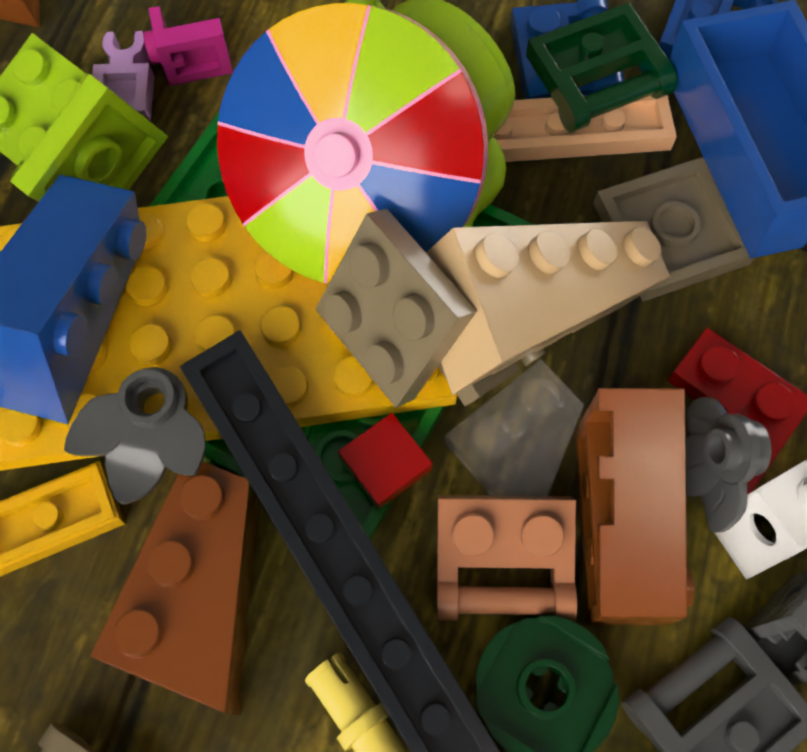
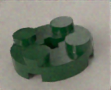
M538 616L537 618H525L503 628L487 644L475 670L474 705L489 735L505 752H593L606 739L616 720L619 707L618 684H614L613 671L608 663V660H610L603 645L591 632L563 617ZM547 669L559 676L555 687L564 696L559 706L547 702L540 710L530 702L533 692L526 686V681L530 674L542 677Z

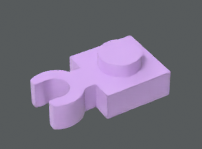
M135 31L133 45L124 50H120V45L114 32H106L102 45L110 63L93 64L92 76L151 122L155 76L149 63H147L149 56L143 32Z

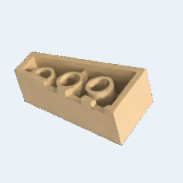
M627 221L452 228L426 252L477 310L441 361L452 395L512 365L521 358L551 345L560 338L574 333L620 309L669 278L670 274L661 255L660 243L651 232L648 222Z

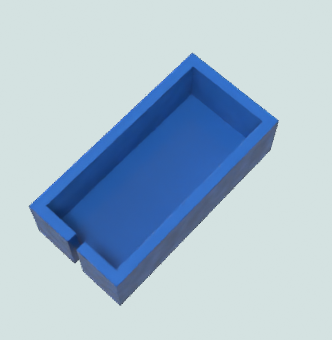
M791 0L683 20L669 58L676 71L678 81L674 94L750 259L803 248L807 243V21L796 1Z

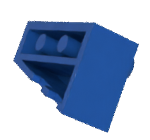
M60 174L1 250L0 407L69 424L135 260L140 257L145 246L146 226L144 222L140 221L134 191Z

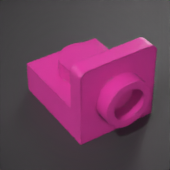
M160 6L148 8L152 30L143 31L146 50L152 66L162 64L169 86L233 73L220 18L167 28Z

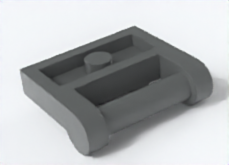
M725 617L710 630L712 638L650 689L644 692L638 688L621 702L628 717L648 737L658 752H791L807 738V702L750 633L732 617ZM731 661L737 663L747 677L678 733L665 715Z

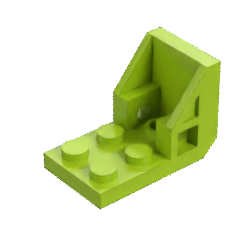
M33 33L0 76V152L17 165L10 182L27 196L37 201L41 200L60 174L129 190L169 137L91 74L83 72Z

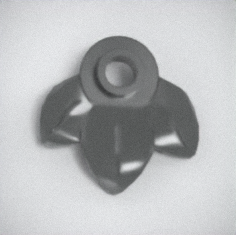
M151 367L129 375L121 384L118 393L106 394L91 399L80 410L71 424L66 436L64 450L76 456H106L105 466L111 491L120 504H129L151 493L162 481L167 468L184 476H196L204 459L206 439L202 425L186 411L188 396L183 383L170 371ZM154 394H164L165 401L163 407L156 413L146 414L144 411L146 400Z
M700 397L690 403L685 411L687 429L690 436L685 438L686 496H701L709 530L712 533L725 532L731 529L745 513L747 506V482L754 476L763 474L768 468L771 460V442L766 429L759 422L749 420L741 414H728L718 399Z

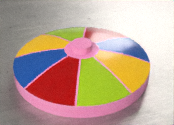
M356 3L320 5L299 11L275 24L251 45L239 61L226 87L218 118L217 149L221 176L230 202L242 224L254 240L281 264L307 278L325 284L330 283L367 213L387 208L419 246L427 252L452 228L464 227L478 202L485 180L488 161L486 121L476 88L466 69L450 48L428 28L407 16L377 6Z

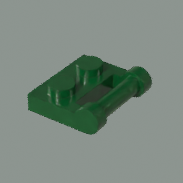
M629 2L528 40L526 57L556 103L560 120L564 128L570 133L588 127L592 118L650 95L655 99L674 93L677 89L678 81L673 65ZM638 65L643 73L586 96H583L578 87Z

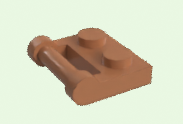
M437 495V621H458V614L551 615L575 622L577 616V593L575 586L576 500L572 496ZM458 568L550 569V587L458 586Z

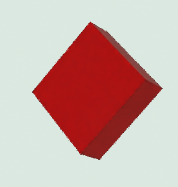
M393 413L387 415L338 450L341 461L378 509L432 471L433 463Z

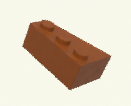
M599 388L575 431L587 625H670L687 617V607L692 606L694 599V581L691 569L687 565L685 389Z
M202 462L196 476L177 475L90 657L223 713L240 715L242 665L249 629L247 624L251 582L254 579L261 501L248 479Z

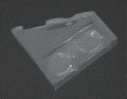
M540 359L446 434L445 444L490 495L548 496L584 404Z

